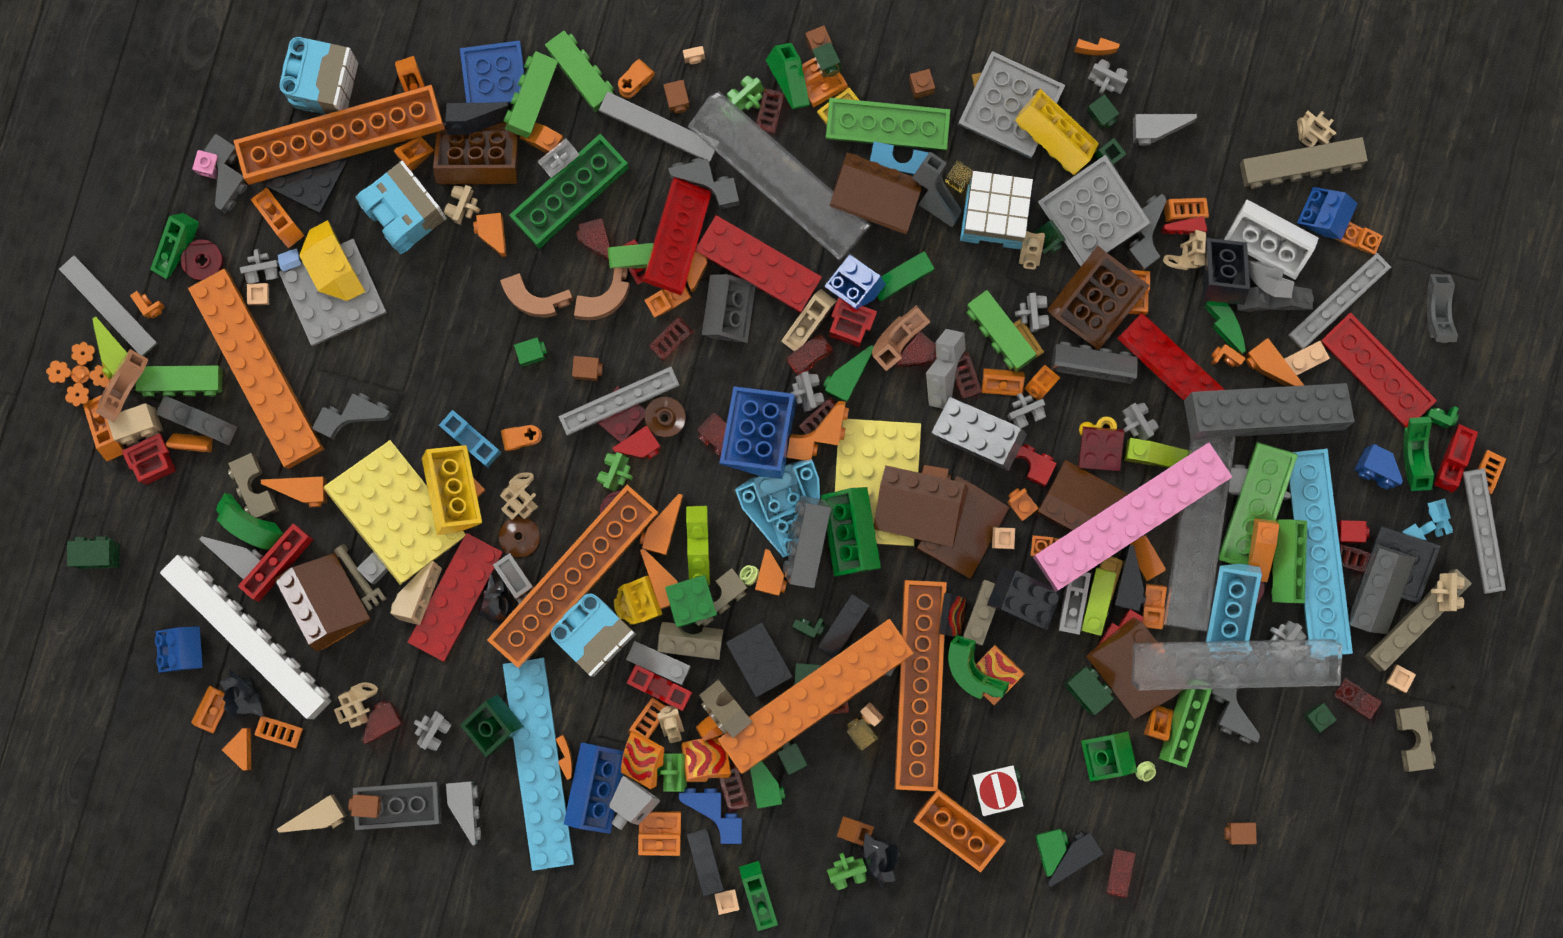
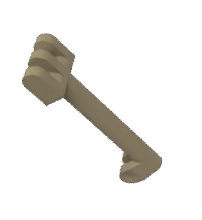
M342 544L334 552L342 559L366 594L361 600L370 611L373 609L369 603L370 600L377 606L380 604L376 598L377 595H379L382 601H385L387 598L379 587L373 591L348 555V547Z

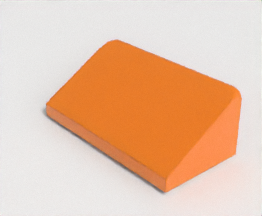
M983 369L982 393L1012 396L1022 393L1023 395L1024 372Z
M173 433L166 442V446L178 450L211 452L213 439L208 436Z
M1146 535L1130 543L1135 548L1138 566L1146 581L1166 571Z
M209 686L191 723L196 727L214 733L225 711V701L223 700L225 692Z

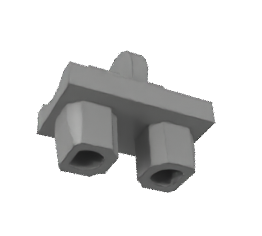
M1103 59L1098 64L1095 63L1088 79L1101 87L1099 93L1103 94L1106 89L1110 92L1114 91L1121 94L1128 80L1126 78L1127 71L1117 68L1116 72L1108 69L1110 66L1109 62Z
M565 138L543 156L538 163L552 178L560 170L566 168L580 154Z
M255 249L254 256L247 258L249 263L256 262V264L240 267V271L245 275L247 283L252 284L260 282L258 271L265 270L266 280L277 279L278 267L280 266L277 260L262 263V260L269 259L268 253L261 254L259 249Z
M1029 293V296H1027L1028 310H1026V303H1020V311L1015 312V317H1021L1022 324H1027V316H1029L1030 332L1033 333L1048 327L1049 317L1048 315L1038 316L1037 309L1047 308V297L1036 296V293Z
M802 372L801 375L795 377L797 383L792 384L794 391L790 393L795 395L797 404L802 403L804 412L811 411L824 403L823 394H813L812 387L819 385L817 374Z
M1022 393L1017 394L1018 401L1013 402L1012 405L1014 409L1019 406L1022 408L1009 413L1007 416L1009 421H1013L1014 425L1020 428L1029 425L1025 417L1026 414L1031 412L1035 422L1046 417L1043 408L1045 405L1044 400L1041 399L1027 405L1028 402L1033 401L1032 396L1029 395L1024 398Z
M1134 403L1122 411L1126 417L1123 420L1127 425L1123 429L1124 433L1130 430L1134 437L1137 436L1140 440H1147L1159 428L1155 420L1152 419L1147 422L1143 415L1148 413L1145 403Z
M1288 621L1286 625L1281 624L1278 629L1272 627L1270 632L1274 636L1270 641L1273 644L1268 651L1275 656L1291 660L1295 654V651L1289 647L1294 641L1300 644L1306 638V635L1301 631L1302 626Z
M437 711L434 712L431 719L425 715L421 722L415 720L414 724L418 726L415 734L420 736L417 744L423 749L428 748L436 751L441 744V740L434 737L435 732L439 730L446 734L451 724Z

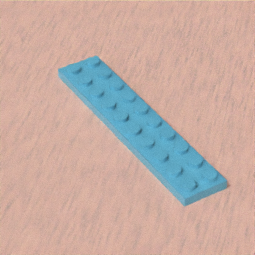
M1328 449L1293 452L1298 455L1289 480L1293 520H1307L1305 603L1303 604L1310 658L1352 654Z
M545 659L527 660L520 669L513 663L503 664L509 709L524 726L513 736L532 871L572 865L574 860L569 826L563 825L566 815V804L561 769L558 763L559 756Z

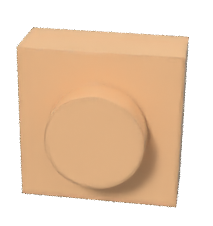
M703 46L683 50L685 63L697 64L702 59H705Z
M247 284V304L269 305V284Z
M993 527L992 548L1014 549L1015 528Z
M1395 665L1386 683L1407 693L1416 674L1399 665Z
M870 702L860 711L865 722L872 724L874 727L884 718Z
M735 889L715 893L719 915L740 910Z

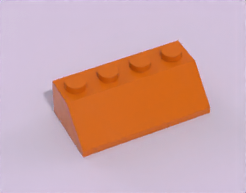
M939 789L927 800L913 821L979 872L985 868L1006 841Z

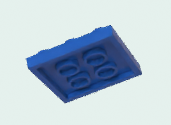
M512 41L460 48L466 103L508 102V104H511L514 93H518L521 87L517 85L521 74L525 75L521 42Z

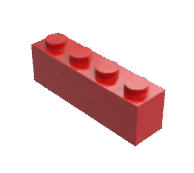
M292 524L238 587L250 598L260 602L275 585L276 581L274 578L287 571L314 539L299 526Z

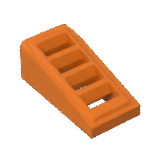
M1207 198L1167 200L1164 205L1165 221L1178 222L1203 216L1204 219L1209 218ZM1190 204H1191V212H1192V214L1189 213V205H1190ZM1196 204H1199L1200 214H1197ZM1181 205H1182V208H1183V214H1181V209H1180V206H1181Z
M1486 450L1478 469L1484 468L1485 472L1492 476L1491 479L1486 477L1489 483V495H1491L1506 458ZM1489 457L1498 461V465L1488 461ZM1486 465L1494 468L1495 472L1485 468Z
M652 697L629 729L628 734L630 735L631 732L635 731L644 736L636 730L638 727L646 733L644 737L650 739L660 724L657 713L650 708L653 706L661 711L666 706ZM647 713L650 714L652 717L656 719V721L654 722L645 715ZM641 721H645L647 724L651 726V728L649 729L648 727L643 725Z
M263 716L260 717L255 736L297 748L303 728ZM266 722H269L270 724L267 733L265 734L263 733ZM278 725L275 736H271L274 726ZM283 727H285L286 731L283 739H280ZM291 730H295L291 742L287 741Z

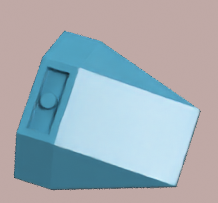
M812 459L786 464L783 479L758 475L735 489L742 509L782 557L789 555L787 553V545L793 538L791 526L792 522L796 521L798 514L795 513L796 502L800 501L801 495L820 499L819 477Z

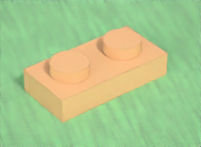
M1318 341L1284 360L1294 373L1299 375L1330 358L1321 341Z

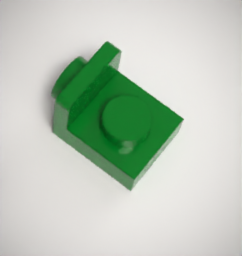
M1456 406L1450 408L1447 415H1445V411L1439 408L1426 411L1424 417H1430L1432 423L1446 429L1457 422L1459 417L1457 411L1459 408Z

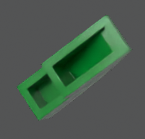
M925 251L882 276L886 285L877 295L879 302L934 272V267Z
M1208 301L1203 307L1217 321L1211 327L1233 350L1240 355L1246 351L1244 338L1239 323L1228 303Z

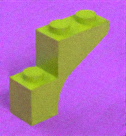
M707 506L686 507L689 580L705 575L707 583L710 585Z

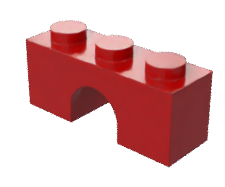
M1024 444V446L1020 447L1015 458H1022L1027 461L1029 471L1026 479L1044 487L1057 463L1053 462L1054 458L1044 453L1041 456L1034 452L1035 449Z
M635 665L627 681V684L684 711L693 693L638 665Z

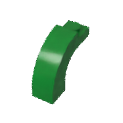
M1430 417L1409 418L1408 427L1404 430V462L1411 491L1432 490L1434 473L1430 464L1428 450L1432 424Z
M224 493L217 505L216 511L219 514L217 521L231 534L251 545L270 550L283 535L276 523L258 519L244 511L232 494Z
M956 635L950 643L948 660L950 670L957 683L966 692L979 699L985 693H988L991 697L1003 698L1008 691L1009 682L982 673L974 661L976 641Z

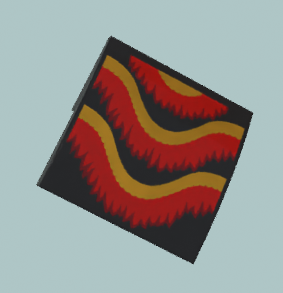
M944 593L939 634L953 638L956 635L962 636L967 602L966 597Z

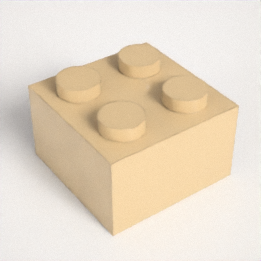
M145 403L120 412L115 422L107 419L114 441L127 446H133L139 443L138 440L148 439L163 432L159 416L156 415V408Z

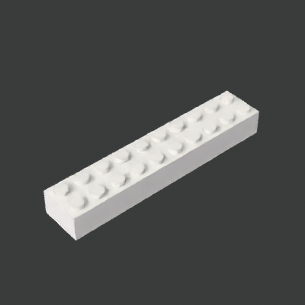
M177 555L160 574L306 719H315L332 702L328 698L330 694L323 687L316 686L314 684L316 680L308 672H302L299 669L301 665L294 658L290 659L285 655L286 650L280 644L272 642L270 640L272 636L266 630L258 628L256 626L257 621L252 616L242 613V606L235 600L228 599L226 597L228 595L227 591L220 585H214L212 583L214 579L206 571L199 570L197 568L199 564L192 557Z

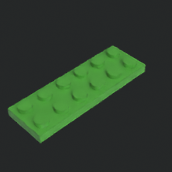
M829 98L825 139L873 144L875 141L901 147L946 151L950 109Z
M1259 442L1256 443L1218 556L1219 560L1231 564L1248 565L1254 518L1276 521L1298 456L1296 453Z

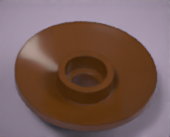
M656 398L646 408L644 417L646 426L653 434L659 437L674 436L684 426L685 411L682 405L673 398ZM665 415L668 421L663 422L660 417Z
M515 517L513 520L509 519L500 529L499 543L502 549L513 557H526L532 554L539 545V529L528 518ZM516 533L522 534L521 540L515 539Z

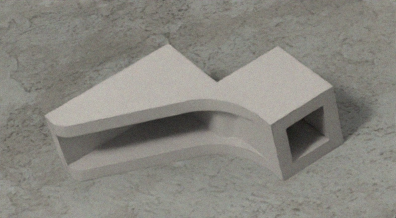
M945 329L935 342L937 359L926 372L929 406L944 409L949 397L952 398L956 368L961 355L966 350L965 334Z

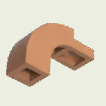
M628 268L614 269L612 285L605 294L599 297L577 296L575 318L580 320H598L618 310L624 303L630 289L629 282H623V279H627Z
M520 273L500 280L512 304L530 316L541 318L556 316L557 313L554 307L564 308L569 306L571 301H574L570 290L546 298L533 296L526 290Z
M916 305L903 317L899 316L882 333L873 347L872 355L886 371L902 359L901 351L915 334L930 323L929 318Z
M131 349L127 352L97 404V414L112 422L116 421L129 392L145 369L148 362L147 358Z

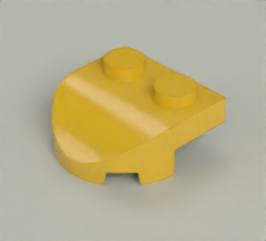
M649 576L624 584L617 589L618 594L617 598L614 599V608L620 619H625L627 622H630L629 624H637L662 615Z

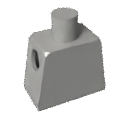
M623 776L609 806L618 813L612 824L620 830L623 829L627 821L636 825L640 824L656 807L660 799L633 779Z

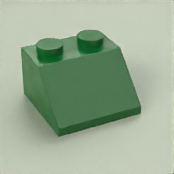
M1128 731L1081 741L1090 782L1137 772Z

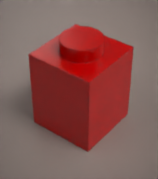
M1341 520L1337 522L1339 543H1364L1369 538V527L1366 526V521Z

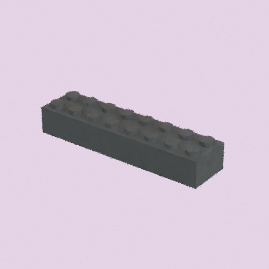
M1347 383L1192 392L1184 400L1191 439L1346 430L1355 422Z

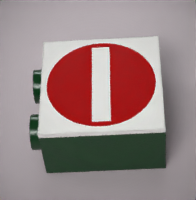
M1013 765L971 775L981 816L1023 807L1025 795L1023 789H1019L1017 781H1020L1018 769H1014Z

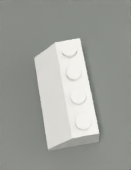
M1246 200L1224 240L1247 242L1248 255L1263 263L1284 269L1283 274L1295 280L1315 250L1319 238Z

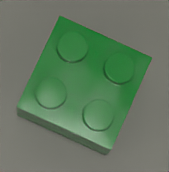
M705 575L665 587L677 628L717 616Z

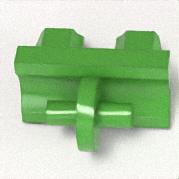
M746 76L741 82L744 88L741 92L732 89L727 93V97L738 115L745 108L749 110L752 106L756 109L761 107L758 101L762 98L761 94L765 89L757 77L753 79Z
M618 452L616 454L608 453L604 461L611 468L609 473L601 471L597 481L603 484V487L613 492L617 491L619 485L623 486L626 479L632 481L633 476L628 474L631 467L627 465L630 458Z
M664 754V770H660V775H664L663 791L684 792V788L687 787L685 754Z
M841 853L839 854L841 860L833 862L835 867L827 870L830 881L834 883L837 890L846 888L845 878L853 876L855 883L859 884L866 881L865 872L867 870L863 858L854 860L853 856L845 858L844 854Z

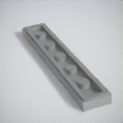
M608 91L599 108L600 112L691 155L703 158L704 160L708 159L709 162L718 143Z
M1376 253L1288 336L1303 350L1385 274L1391 266Z
M72 256L59 268L138 354L144 357L158 344L76 256Z
M668 367L558 417L568 436L680 385L672 367Z
M1484 468L1463 472L1483 591L1485 594L1504 591L1506 588L1486 472Z

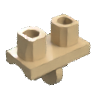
M465 185V188L454 186L451 197L458 199L459 203L457 206L448 203L444 210V214L452 218L459 225H461L464 215L471 219L473 213L479 214L481 210L476 207L478 200L475 198L471 200L474 191L471 190L472 187Z
M1026 231L1019 258V264H1024V268L1036 269V266H1039L1045 233L1035 234Z
M1457 573L1440 574V581H1437V589H1431V594H1437L1439 611H1457V609L1464 608L1463 597H1457V589H1463L1464 578L1457 576Z
M666 706L657 714L664 737L668 736L670 743L681 741L680 732H684L678 709L673 706Z

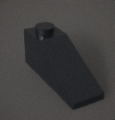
M508 102L447 103L445 119L447 135H469L503 122L509 110Z
M1129 544L1126 548L1113 604L1139 611L1140 607H1144L1146 595H1143L1144 588L1135 548Z
M852 594L818 648L832 657L837 656L869 605Z
M707 828L687 834L703 896L723 891V882Z
M1081 831L1073 836L1074 840L1069 843L1055 871L1046 881L1049 887L1103 855L1090 832L1084 833V831Z

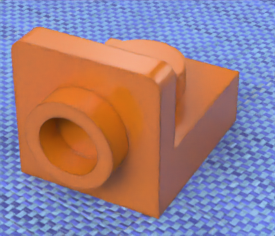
M138 291L130 295L139 310L148 319L150 317H157L162 313L161 310L165 308L160 301L152 304L146 294L142 295Z
M1226 344L1221 348L1218 346L1211 355L1214 358L1211 361L1213 365L1219 361L1221 356L1224 358L1223 361L1231 367H1239L1245 360V357Z
M1044 365L1026 385L1025 390L1039 401L1055 385L1060 377Z
M1017 488L1008 495L1010 500L1007 501L1021 521L1039 509L1026 493L1025 488L1021 491Z

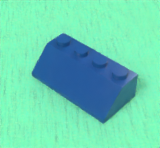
M581 742L563 825L611 833L615 811L609 806L623 777L621 764L624 751Z

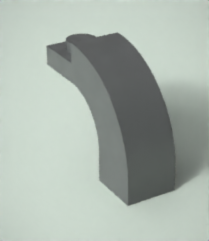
M1430 274L1428 284V330L1430 337L1435 338L1436 342L1441 343L1457 342L1458 338L1452 319V298L1455 284L1451 275Z

